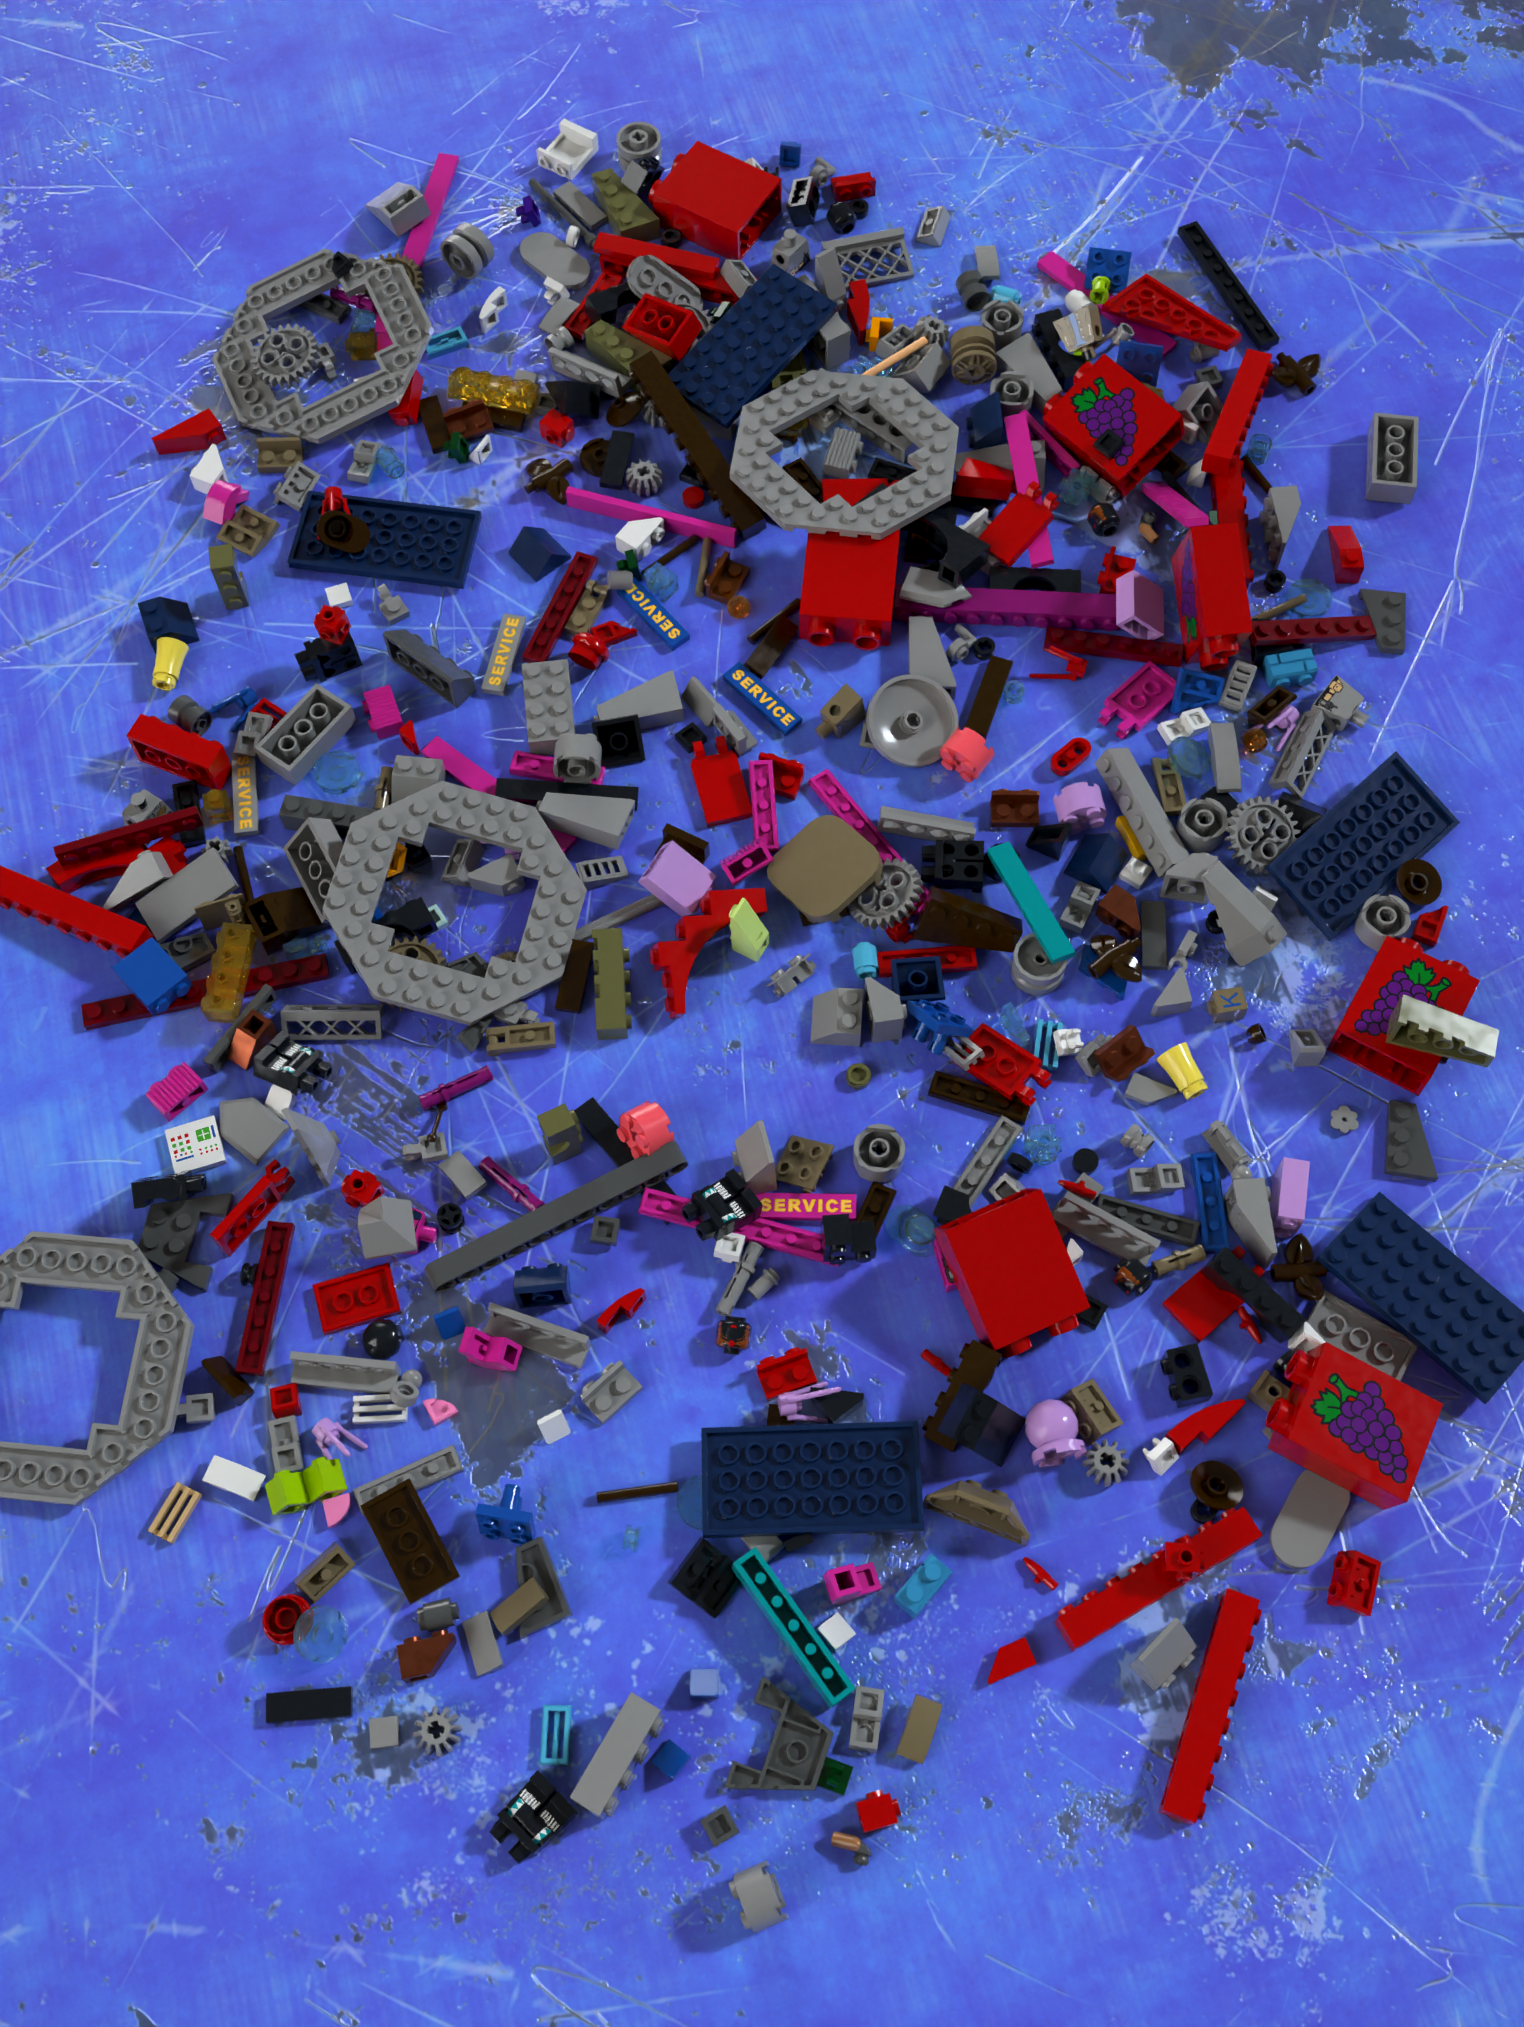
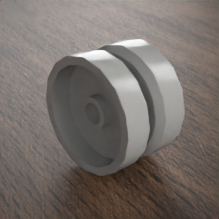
M632 122L619 130L616 137L618 164L624 172H626L632 159L652 156L659 160V165L662 164L661 135L655 126L646 122Z
M465 222L459 224L440 246L441 255L447 265L457 275L469 280L476 278L483 267H486L493 260L495 255L494 248L486 235L476 226Z
M1030 933L1022 937L1016 944L1010 968L1012 980L1025 993L1036 996L1049 994L1062 983L1068 959L1052 965L1034 933Z

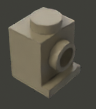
M1265 1369L1246 1397L1269 1413L1272 1405L1279 1397L1287 1399L1290 1388L1271 1376L1270 1372ZM1269 1389L1276 1393L1277 1396L1270 1395Z

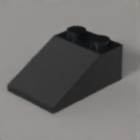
M962 1383L937 1431L1002 1467L1026 1419L980 1390Z

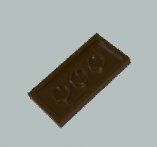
M410 1478L360 1505L410 1605L461 1577Z

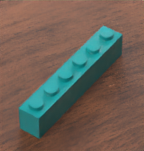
M754 1547L732 1564L733 1572L831 1710L852 1694L856 1689L758 1549Z

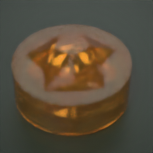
M734 596L729 600L727 610L735 619H744L750 614L751 604L743 596Z
M1256 728L1245 733L1243 744L1247 751L1258 753L1266 748L1268 739L1263 730Z

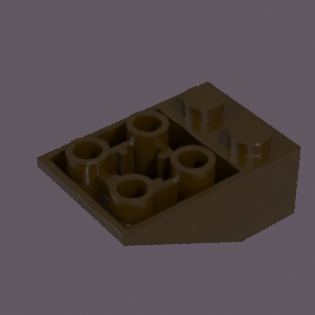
M303 887L263 894L242 905L268 956L330 926V923L321 922Z

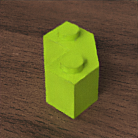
M320 1457L311 1461L312 1465L302 1472L290 1473V1470H283L275 1473L274 1478L265 1484L272 1515L297 1513L305 1510V1505L319 1500L323 1503V1500L339 1496L346 1491L347 1485L340 1460H328L327 1457Z

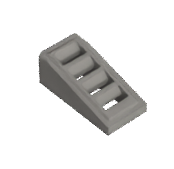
M901 323L878 340L875 354L885 360L914 342L913 330Z
M1235 660L1218 705L1241 712L1257 666ZM1233 679H1237V680H1239V681L1245 682L1246 684L1241 683V682H1238V681H1235V680H1233ZM1230 687H1231V688H1234V689H1237V690H1240V691H1243V693H1242V692H1239V691H1236V690H1233V689H1230ZM1229 695V696L1238 698V699H1240V701L1233 700V699L1228 698V697H1226V696Z
M622 855L575 864L576 872L587 890L629 878ZM617 864L620 872L615 873L613 865ZM608 867L610 874H606L604 868ZM600 870L601 875H596L595 871ZM590 872L591 877H587L586 873Z

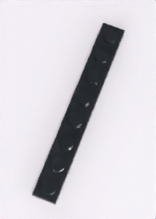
M1195 221L1178 227L1177 234L1258 350L1261 351L1277 345L1280 339L1199 223Z

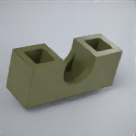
M232 544L208 547L210 569L226 609L248 607L247 584L242 571H238L237 557Z
M564 1103L537 1116L539 1126L544 1134L542 1135L544 1145L555 1165L583 1153L581 1143L584 1140L581 1135L580 1122L573 1109L569 1111Z

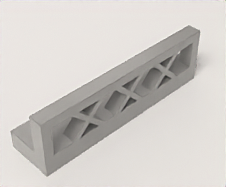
M553 347L548 350L554 371L583 383L599 384L600 390L615 397L623 396L633 385L630 377L566 350L561 351Z
M1322 709L1303 712L1268 783L1273 790L1287 788L1292 795L1303 798L1337 728ZM1322 723L1327 728L1324 736H1322ZM1316 739L1317 750L1314 754L1313 742ZM1307 757L1308 769L1305 772L1304 760ZM1297 775L1299 777V788L1294 784Z
M881 806L877 831L935 842L936 840H943L945 842L973 841L976 828H974L975 823Z
M384 1004L285 1005L280 1012L282 1031L290 1034V1040H366L383 1038L382 1017L384 1015ZM375 1020L376 1033H367L360 1025L364 1021ZM288 1021H297L304 1029L300 1033H289ZM315 1021H322L329 1028L324 1033H317L310 1026ZM339 1021H347L354 1028L349 1033H342L335 1025Z
M1069 1191L1062 1197L1053 1214L1056 1225L1121 1260L1125 1259L1128 1261L1132 1258H1137L1146 1266L1152 1253L1159 1247L1161 1242Z
M490 1302L487 1309L490 1317L483 1333L490 1337H507L521 1345L522 1349L579 1369L583 1368L591 1348L589 1336Z
M291 1351L289 1358L294 1364L290 1383H297V1386L382 1395L390 1394L394 1383L400 1380L401 1369L395 1361Z

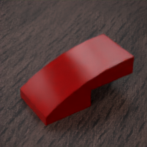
M638 1288L615 1301L597 1319L598 1328L607 1334L622 1313L631 1319L646 1300L645 1290Z

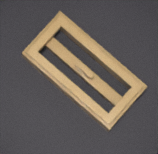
M176 1482L148 1531L174 1544L201 1499L202 1494ZM181 1491H183L178 1501L176 1502L174 1508L172 1509L171 1513L169 1514L168 1518L166 1519L165 1523L159 1531L158 1529L160 1528L161 1524L163 1523L164 1519L166 1518L167 1514L169 1513L179 1494L181 1493ZM189 1495L192 1496L170 1535H167L168 1529L174 1519H176Z

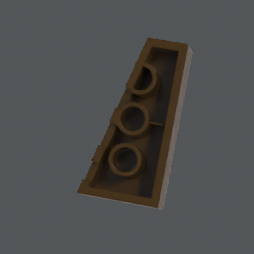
M931 886L913 925L914 940L1010 953L1014 952L1016 944L1023 933L1022 919Z
M972 1340L971 1344L965 1343L959 1355L963 1359L959 1368L953 1367L947 1378V1382L950 1385L946 1393L940 1392L934 1404L938 1409L934 1417L928 1416L922 1430L926 1431L925 1438L952 1452L956 1450L959 1443L937 1430L962 1383L984 1392L993 1378L996 1366H999L1003 1359L1002 1354L975 1340Z

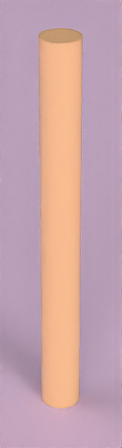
M926 337L919 338L860 375L876 376L928 344Z

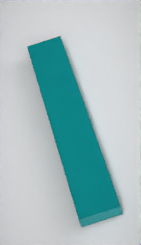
M1008 841L988 848L987 855L1051 964L1053 965L1075 957L1074 948L1011 843Z

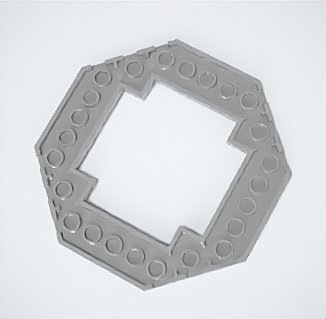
M323 249L250 285L246 291L247 297L244 303H240L233 316L235 320L231 328H227L221 340L222 346L219 352H215L212 358L241 426L287 437H299L300 440L322 444L399 406L435 331L403 265L397 263L390 265L385 264L383 260L373 258L365 260L360 259L358 255L342 253L352 261L354 267L338 280L332 271L333 257L336 253L329 249ZM339 284L342 285L348 298L367 289L393 343L374 353L381 369L306 407L303 406L297 392L277 401L271 385H266L264 381L259 380L250 363L253 360L251 353L255 352L253 345L259 343L258 339H265L263 333L271 334L266 321Z
M810 370L742 406L730 467V479L783 530L794 531V528L807 529V533L826 534V531L839 532V536L858 538V534L869 535L871 539L881 540L950 501L959 427L902 378ZM837 401L842 403L851 412L870 404L920 448L908 455L907 462L917 470L916 472L853 507L839 494L820 504L770 458V456L783 450V443L774 436L775 434Z
M440 781L350 824L322 908V913L332 926L343 949L346 950L351 958L352 964L359 976L364 980L373 999L471 1026L479 1022L480 1019L509 1007L513 1002L521 998L524 999L540 991L541 988L561 980L587 889L536 807ZM428 826L521 852L516 874L539 880L516 961L511 962L491 956L485 978L390 952L389 949L395 929L372 923L398 841L422 847Z
M32 1231L24 1237L25 1240L13 1249L9 1248L0 1255V1309L19 1310L24 1286L36 1285L120 1293L115 1317L122 1320L140 1321L118 1425L92 1423L87 1450L0 1441V1498L80 1506L174 1432L195 1326L133 1240Z

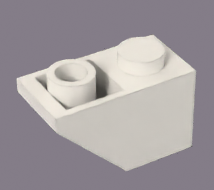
M212 444L204 452L202 459L189 475L194 489L208 494L212 485L218 480L229 483L215 444Z
M657 517L629 521L615 536L617 550L625 554L624 551L633 549L637 562H639L643 556H647L650 553L653 545L664 537V519Z

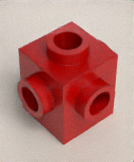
M323 605L321 611L314 618V625L321 639L342 645L351 628L343 609L337 606Z
M354 1169L351 1175L345 1177L341 1185V1192L345 1197L344 1201L355 1209H358L359 1206L363 1208L385 1192L381 1182L377 1181V1177L365 1170L362 1173Z
M1175 1539L1174 1542H1165L1161 1547L1162 1576H1175L1176 1581L1187 1582L1192 1581L1193 1577L1196 1578L1200 1570H1204V1552H1200V1544L1192 1543L1191 1539Z

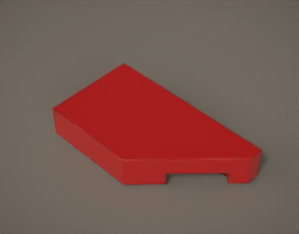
M613 621L590 628V633L597 636L607 647L638 636L635 628H626Z
M1445 905L1433 912L1419 915L1411 939L1435 947L1449 907Z
M1025 1637L999 1648L987 1680L988 1685L1037 1664Z

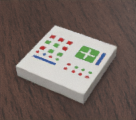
M214 1115L165 1130L175 1173L179 1174L182 1171L191 1170L193 1174L227 1163L217 1120Z

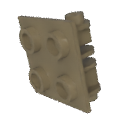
M242 893L230 894L225 898L216 901H206L194 907L206 931L232 923L239 933H246L250 928L248 917L242 907L246 903Z
M792 1135L775 1167L776 1181L803 1187L802 1192L804 1193L815 1192L819 1182L818 1179H822V1172L826 1171V1166L833 1157L832 1152L835 1146Z

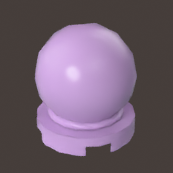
M1047 1399L1038 1402L1027 1414L1025 1433L1029 1442L1037 1448L1031 1454L1034 1466L1039 1464L1040 1468L1063 1465V1459L1074 1455L1075 1459L1078 1460L1087 1453L1084 1441L1075 1439L1079 1431L1078 1419L1071 1407L1060 1400Z

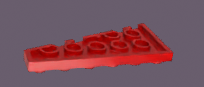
M1148 274L1143 275L1102 304L1103 312L1225 352L1241 342V333Z

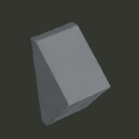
M1179 967L1156 1000L1150 1015L1158 1017L1189 1011L1192 997L1185 972L1182 968Z
M1289 1030L1293 1067L1318 1066L1326 1053V1046L1315 1030Z

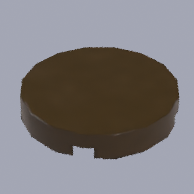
M596 438L590 440L582 447L580 464L589 475L601 477L610 439L608 441L604 440V438Z

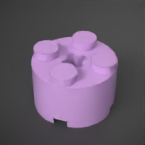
M1087 782L1071 784L1061 789L1062 794L1058 797L1056 794L1053 797L1059 824L1070 823L1072 825L1070 835L1078 834L1084 829L1099 828L1104 825L1107 812L1100 787L1094 783V787L1088 786Z

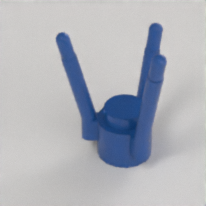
M247 685L237 693L214 703L208 711L213 714L233 702L240 709L247 708L232 727L231 731L235 732L247 718L248 712L256 706L254 703L259 699L254 690Z

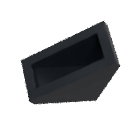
M1070 823L1035 826L1025 845L1034 851L1059 861L1069 843L1072 825Z
M810 1387V1392L823 1390L825 1388ZM840 1391L811 1398L810 1400L821 1414L828 1419L829 1424L841 1423L863 1406L864 1393Z

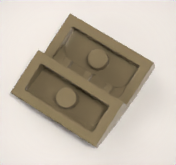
M241 504L232 521L229 519L225 521L216 538L226 544H232L233 548L253 558L269 543L279 529L280 524Z

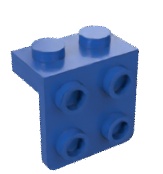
M1090 247L1084 283L1085 289L1092 290V281L1097 276H1105L1110 280L1108 292L1119 293L1125 289L1128 282L1132 252Z

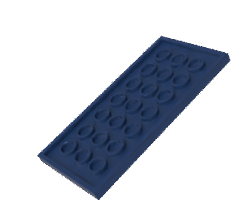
M772 264L668 375L688 404L723 427L728 428L741 415L742 406L755 400L839 310L838 303Z
M308 490L287 561L289 568L464 589L482 518L481 511L342 495V497L347 499L350 514L363 520L370 531V541L367 547L360 552L351 553L329 546L317 539L316 527L321 516L322 501L325 499L324 492ZM341 506L340 509L335 510V511L344 512V509H343V507Z
M1396 751L1268 864L1265 869L1323 935L1331 941L1358 917L1360 911L1362 912L1363 905L1370 897L1378 894L1381 896L1396 882L1397 870L1404 862L1411 859H1421L1460 822Z
M1380 1192L1316 1258L1327 1270L1484 1404L1494 1396L1524 1360V1312Z
M918 1421L701 1428L703 1538L790 1536L808 1533L811 1535L924 1531Z

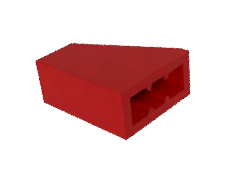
M415 370L399 406L387 411L397 426L417 424L423 378L417 370Z
M967 457L957 474L952 495L1008 501L1011 494H1016L1017 491L1014 471Z

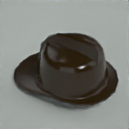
M335 510L328 511L320 516L317 522L316 531L318 537L323 543L334 548L355 553L366 548L370 541V531L366 523L358 517Z

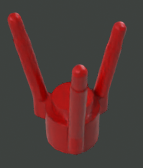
M335 486L326 488L324 491L325 499L322 501L321 516L327 512V508L332 511L340 509L341 506L345 513L351 515L347 506V499L342 497V490Z
M1050 646V650L1044 648L1043 650L1068 661L1066 671L1070 673L1029 674L1030 678L1076 681L1077 677L1083 678L1088 660L1075 657L1061 649Z
M923 900L915 904L917 910L923 904ZM909 910L908 912L912 916L917 910ZM906 916L902 918L901 924L896 920L894 921L893 928L888 924L885 929L888 937L897 944L900 941L906 944L913 938V932H908L911 928L906 922L909 919Z

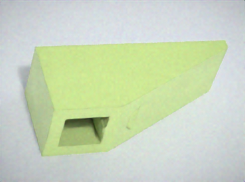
M742 897L739 904H734L729 912L732 950L758 962L769 945V932L748 901Z

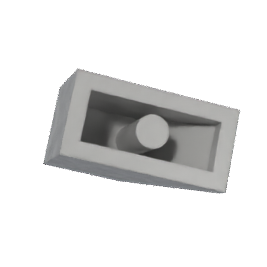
M510 853L467 874L472 889L502 897L516 894L526 887L524 877L516 874L518 866Z

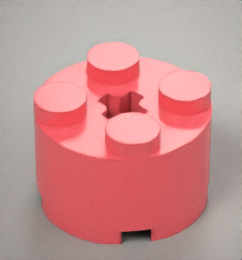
M958 727L940 749V755L943 758L941 761L942 766L949 771L956 770L960 773L961 778L968 783H971L980 776L994 758L995 753L992 747L988 750L984 745L986 740L980 734L966 727L963 730H960V727Z
M646 1101L620 1116V1128L617 1129V1135L622 1142H626L630 1147L634 1159L646 1153L650 1156L666 1143L674 1141V1132L669 1133L667 1125L671 1124L664 1110L655 1102L650 1104V1101Z

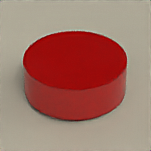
M691 486L683 491V504L686 507L697 509L704 504V492L701 488Z

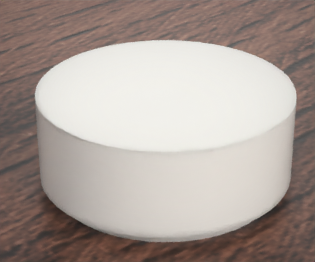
M572 225L569 227L566 237L567 246L571 248L576 247L580 234L579 227Z

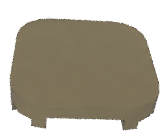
M824 815L811 821L773 856L774 861L769 863L767 868L768 879L776 892L782 894L806 916L809 922L816 925V922L832 921L835 923L841 919L839 913L872 882L878 885L882 879L883 861L876 848L843 819L833 815Z

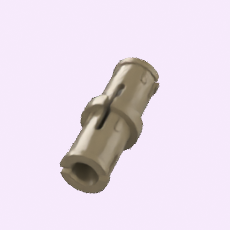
M389 766L381 767L379 783L375 786L376 798L373 809L377 811L389 805L393 768Z
M1197 1244V1246L1183 1251H1173L1170 1256L1152 1261L1151 1266L1156 1277H1160L1177 1269L1178 1271L1185 1270L1186 1266L1206 1260V1254L1202 1245Z

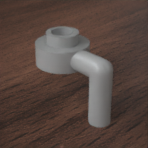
M820 156L815 159L817 166L811 170L808 176H813L817 188L825 185L828 177L836 172V169Z
M959 623L954 628V631L961 637L953 641L946 651V655L952 661L963 660L969 653L968 649L975 646L977 638Z

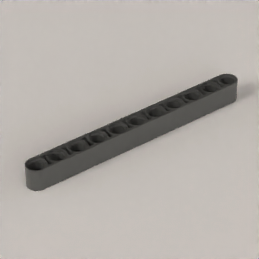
M668 1142L650 1156L646 1153L432 1261L425 1266L424 1271L434 1292H445L645 1190V1187L649 1188L683 1171L688 1166V1162L677 1142Z

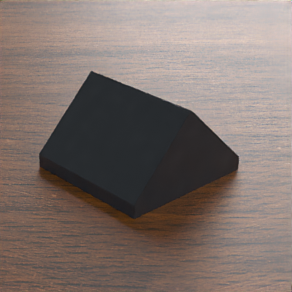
M566 380L546 382L545 386L563 416L598 419L599 384Z
M638 714L591 722L593 734L597 736V741L602 747L601 766L610 767L646 760Z
M1284 791L1279 797L1278 807L1286 805L1285 813L1293 812L1290 820L1298 821L1293 826L1294 829L1300 830V833L1295 835L1297 839L1326 814L1328 810Z

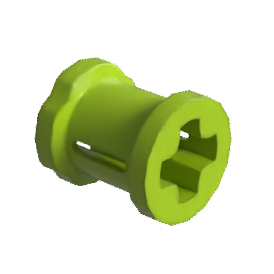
M1097 276L1092 281L1090 300L1094 304H1104L1109 298L1108 291L1111 282L1105 276Z

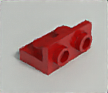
M870 172L830 178V186L835 202L875 196V178H872Z
M1112 546L1110 554L1105 553L1102 566L1106 567L1105 571H1100L1097 584L1101 585L1099 594H1116V579L1134 570L1137 559L1116 555V547Z
M760 752L759 760H772L775 794L796 800L804 779L805 766L796 760H787L772 753Z
M799 1347L789 1349L784 1353V1356L764 1358L756 1366V1373L767 1402L777 1399L778 1395L785 1392H792L817 1384L806 1348L799 1349Z
M1356 1550L1338 1551L1334 1561L1331 1584L1328 1589L1327 1604L1332 1607L1342 1606L1361 1616H1371L1381 1562Z

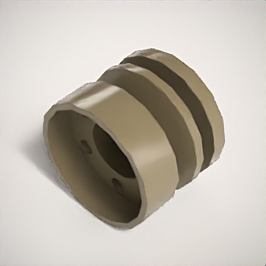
M967 326L959 329L950 338V355L954 378L966 385H977L990 380L997 370L993 333L982 326Z

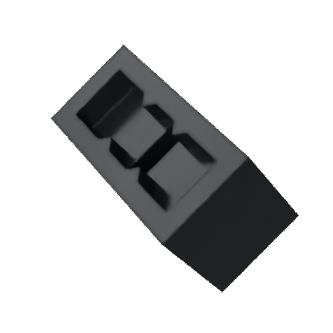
M652 156L632 159L620 182L636 194L648 192L654 182L660 179L665 168L659 165V160Z
M813 176L793 179L786 208L794 227L814 224L820 194Z
M1197 1343L1166 1350L1162 1360H1160L1163 1374L1168 1375L1171 1384L1168 1385L1171 1400H1176L1178 1408L1209 1401L1213 1391ZM1175 1359L1184 1360L1187 1368H1179L1175 1364ZM1183 1384L1192 1385L1195 1393H1186L1183 1389Z

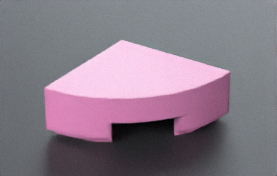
M431 1398L422 1401L435 1427L459 1414L456 1407L445 1400Z
M350 1493L322 1501L327 1525L330 1529L340 1524L350 1509Z

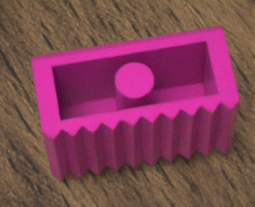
M390 684L363 692L365 700L361 701L365 715H371L372 719L367 720L371 733L376 732L379 740L399 734L398 729L403 726V721Z
M757 837V840H753L752 843L749 842L744 848L741 847L740 850H736V853L732 852V855H728V858L724 857V860H720L719 863L732 885L771 863L774 859L762 839Z
M183 1062L181 1065L173 1067L169 1071L168 1076L162 1079L161 1082L151 1085L145 1095L150 1103L170 1122L204 1094L208 1088L204 1081Z

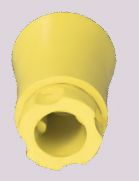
M170 637L157 639L152 680L154 687L164 691L175 689L184 659L189 651L186 643Z
M1187 1042L1170 1048L1156 1059L1175 1083L1180 1093H1183L1187 1101L1198 1097L1208 1090V1086L1204 1082V1077L1191 1055Z

